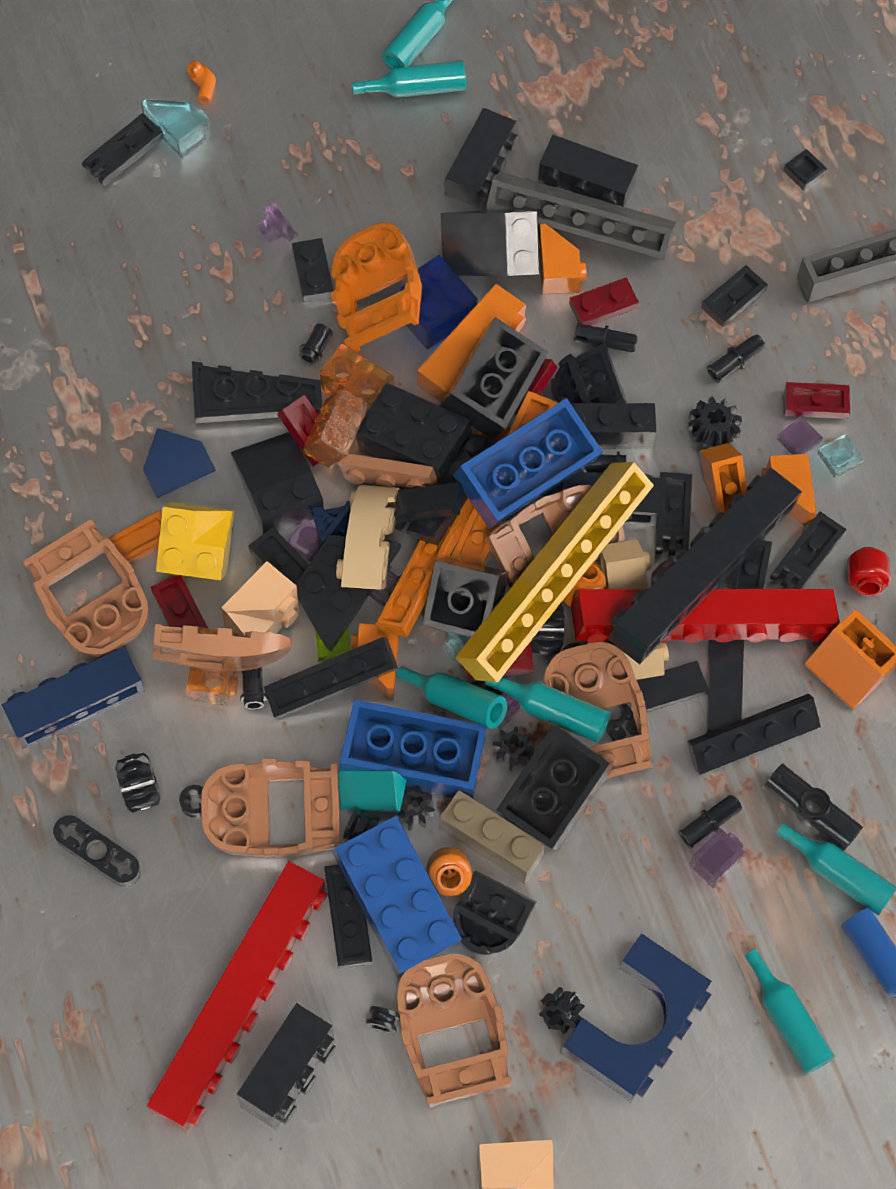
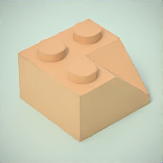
M266 561L221 607L224 627L232 629V636L245 637V633L249 631L277 634L283 627L288 628L299 615L297 586Z
M552 1140L479 1144L477 1153L479 1189H554Z

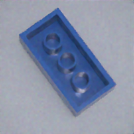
M566 398L461 465L453 476L457 482H460L464 493L487 527L491 529L594 462L603 451Z
M354 699L339 762L340 770L395 771L407 780L405 786L407 789L415 790L419 786L421 792L451 798L460 790L473 799L486 741L487 727Z
M397 816L390 818L331 851L396 974L410 969L462 940Z

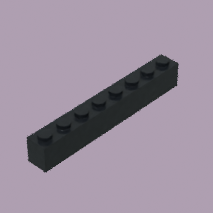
M772 468L763 477L757 475L746 489L748 492L744 496L741 493L737 494L729 504V510L725 514L719 512L711 521L710 529L706 533L701 530L690 543L691 548L687 552L683 549L678 552L670 564L672 567L668 571L661 569L653 578L652 586L647 591L642 588L631 601L632 606L627 611L622 608L614 616L610 623L613 629L608 640L640 665L793 510L802 493L800 489Z

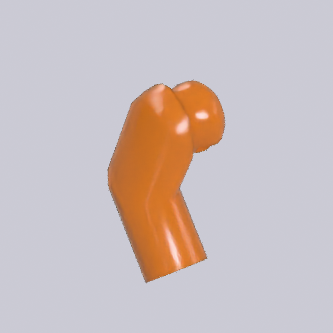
M192 61L187 66V73L199 87L197 101L201 104L209 105L212 102L216 77L204 64H201L199 61Z

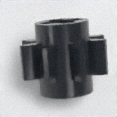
M516 726L512 732L506 733L500 730L499 737L501 742L496 741L492 745V750L500 752L496 757V763L504 762L508 765L509 771H512L513 766L519 764L525 768L527 765L525 755L532 756L534 754V747L526 746L531 738L530 733L523 736L518 732V727ZM510 745L517 746L516 753L509 752Z
M419 786L415 788V791L407 792L404 790L401 811L396 816L400 822L404 821L408 824L409 831H411L413 825L420 824L423 828H426V816H434L435 809L427 806L432 801V795L424 796L420 793ZM412 804L415 808L420 806V812L416 813L413 809L408 811V805Z
M558 987L553 994L547 993L541 1000L542 1004L546 1007L539 1013V1016L543 1017L549 1030H560L562 1034H565L571 1027L576 1028L582 1020L579 1013L584 1009L585 1005L580 1003L575 991H563L562 987Z

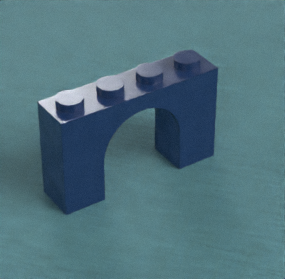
M642 933L623 959L619 969L649 989L657 997L664 1015L662 1030L648 1042L629 1045L614 1040L582 1018L561 1051L562 1055L630 1103L636 1094L643 1098L654 1081L649 1075L656 1065L662 1069L673 1053L668 1048L675 1037L680 1040L683 1039L692 1025L688 1017L694 1009L701 1012L712 995L707 991L712 982L711 980Z

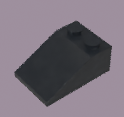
M534 208L440 213L443 276H518L539 274L537 211Z
M289 432L231 452L262 534L272 527L279 532L313 520L312 508L322 506L324 510L323 498L313 473L298 444Z

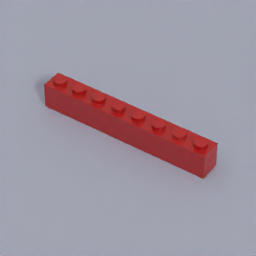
M578 589L571 604L576 641H588L589 643L609 641L608 638L613 629V626L610 624L612 619L622 608L627 611L632 606L631 601L641 589ZM714 589L662 643L669 640H684L688 643H695L701 640H716L721 643L732 640H748L750 642L780 640L782 642H792L797 639H811L814 642H822L840 624L834 589Z
M290 861L287 862L147 1103L146 1107L150 1113L184 1132L188 1131L190 1125L194 1127L198 1125L206 1109L202 1106L209 1093L214 1095L217 1092L224 1078L220 1074L227 1062L230 1064L234 1062L241 1049V1044L238 1043L244 1031L250 1033L259 1017L256 1010L261 1001L267 1002L272 996L277 984L273 980L279 970L284 972L289 966L294 955L291 952L296 940L302 941L311 926L308 919L313 910L319 912L328 896V893L325 892L324 879Z

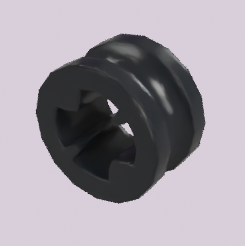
M200 785L187 786L180 794L179 802L182 812L189 818H202L201 803H199V808L192 809L191 804L186 803L187 799L192 800V795H198L201 800L203 787Z
M371 1006L369 1012L372 1014V1017L366 1020V1026L384 1033H396L397 1027L394 1026V1023L399 1021L400 1014L387 1008Z

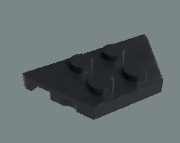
M329 535L296 583L300 604L325 647L331 652L373 591V589L341 587L342 579H337L336 569L338 559H344L346 536ZM384 540L389 542L387 568L402 547L397 541Z

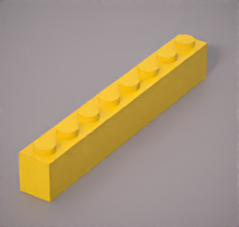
M635 462L611 463L456 655L455 658L475 680L498 682L654 486Z

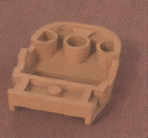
M578 485L559 493L545 496L519 510L484 538L485 543L489 544L500 569L509 572L507 583L510 588L535 558L519 525L542 514L553 536L592 486ZM623 525L608 544L624 541ZM599 554L593 561V564L601 569Z
M91 519L23 561L25 566L31 571L35 581L33 585L43 603L48 618L63 633V636L71 645L83 654L97 657L114 652L135 639L146 627L149 620V606L144 591L135 575V570L108 537H103ZM102 553H105L123 582L67 617L48 587Z
M155 624L153 659L205 671H246L270 665L283 658L291 650L292 639L279 634L257 631L246 632L245 637L232 636V629L218 628L217 634L198 633V626H183L182 628Z
M605 642L588 643L558 653L546 668L545 685L602 709L631 703L638 735L589 747L615 765L606 779L651 769L649 725L644 697L630 662L624 653L616 646ZM548 722L549 728L551 729L554 724Z
M276 758L262 759L261 763L250 765L238 763L218 769L207 779L201 794L202 827L205 835L219 850L231 855L290 859L340 846L337 764L330 763L331 769L310 767L309 761L295 760V763L276 761ZM304 780L306 843L270 845L268 782Z
M447 954L424 960L406 970L398 984L397 1001L402 1040L430 1108L493 1090L506 1089L512 1084L511 1076H508V1047L501 1006H498L491 990V983L484 969L472 958L461 954ZM485 1020L493 1048L492 1052L425 1068L418 1041L419 1036Z

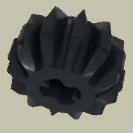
M713 396L709 398L708 404L700 400L697 403L696 409L690 411V422L687 429L688 432L694 433L692 436L693 443L703 441V450L707 449L709 445H713V447L727 443L733 445V439H737L740 436L742 416L736 415V405L726 406V398L721 400V403H716Z
M561 603L532 638V653L550 656V654H558L562 650L565 637V614Z
M134 753L117 760L115 770L122 797L128 810L132 813L137 811L143 812L159 805L161 795L149 756L145 753Z

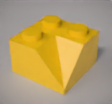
M169 501L162 509L156 572L221 581L227 575L234 510Z

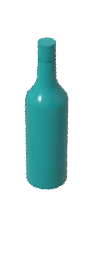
M436 0L421 5L381 53L383 62L391 70L410 66L444 25L446 8L453 0Z
M463 60L394 68L380 79L352 82L353 95L383 92L394 98H408L466 91V73Z
M403 666L399 667L396 672L397 679L420 688L431 704L492 729L498 727L506 715L507 702L504 697L449 674L437 672L432 675H424Z
M501 678L498 682H485V685L514 697L526 713L596 743L602 738L610 719L611 712L540 682L519 684L505 678Z
M784 823L776 833V835L788 841V843L804 854L813 872L866 908L869 907L878 916L896 891L895 885L830 842L811 841Z
M753 949L745 954V958L761 983L763 1007L805 1075L816 1071L832 1061L836 1056L795 990L789 984L779 981L774 977L757 949Z

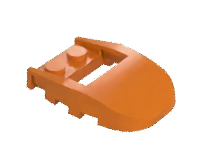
M387 222L377 223L347 238L339 246L333 258L331 277L335 279V290L331 292L332 303L337 306L339 313L336 315L339 326L345 329L348 334V338L344 339L345 345L355 352L361 351L360 346L409 323H412L414 326L419 324L422 284L410 245L394 224ZM407 278L408 282L405 283L404 290L358 311L357 301Z

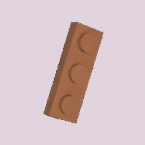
M341 453L338 462L345 480L356 485L367 483L382 487L410 489L433 486L439 482L434 468L431 466Z

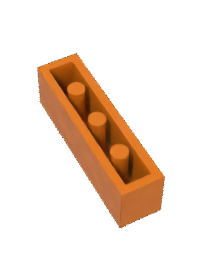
M495 284L417 370V385L441 402L483 329L496 317L519 332L526 322V304L498 284Z

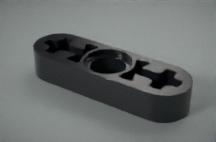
M67 815L57 820L53 828V834L58 845L120 887L132 886L139 880L141 868L138 860L131 853L75 816ZM73 826H76L75 831L77 835L84 840L80 850L77 849L80 846L78 840L72 836L67 837L66 840L64 839L65 835L62 830L65 827L71 829ZM94 843H102L107 847V852L103 858L94 860L87 855L89 847ZM115 852L117 855L114 858L117 863L122 866L131 863V875L124 873L119 877L118 868L110 863Z

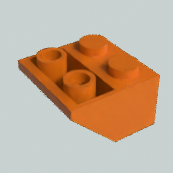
M855 609L828 635L805 662L804 666L853 711L896 670V645Z

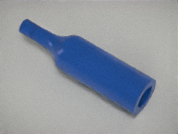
M868 907L849 918L841 927L884 992L896 998V946Z

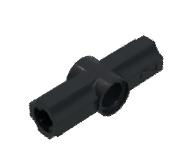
M783 763L773 772L763 786L764 789L795 812L797 819L802 824L814 827L843 851L849 847L863 829V826L832 803L829 795L824 790L812 787ZM809 801L815 802L819 805L821 812L813 813L809 811L805 803Z

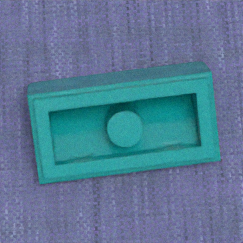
M340 770L338 782L341 810L354 811L356 808H359L363 811L400 812L407 780L395 771Z

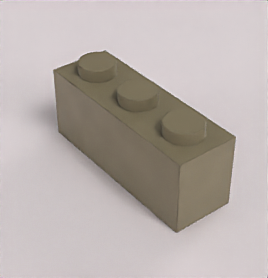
M458 790L440 816L439 829L524 884L544 855L545 844Z

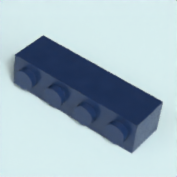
M123 647L114 652L101 655L99 659L91 663L77 664L69 670V673L59 678L51 677L45 679L37 688L29 692L15 693L7 699V702L1 705L22 749L137 696L145 692L126 648Z

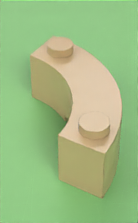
M360 485L357 491L351 492V512L347 528L344 559H338L336 569L337 579H342L341 587L385 589L389 542L384 541L385 535L393 533L397 521L394 517L397 493L400 488Z
M638 539L607 544L600 553L601 570L606 577L605 588L648 589L646 571L651 570L648 551H642ZM666 642L661 643L640 665L624 653L630 662L636 680L665 675L664 661H669Z

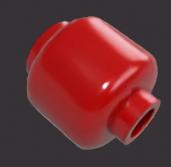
M863 547L852 553L848 558V582L854 591L869 597L880 594L889 586L891 582L890 560L885 552L873 547Z

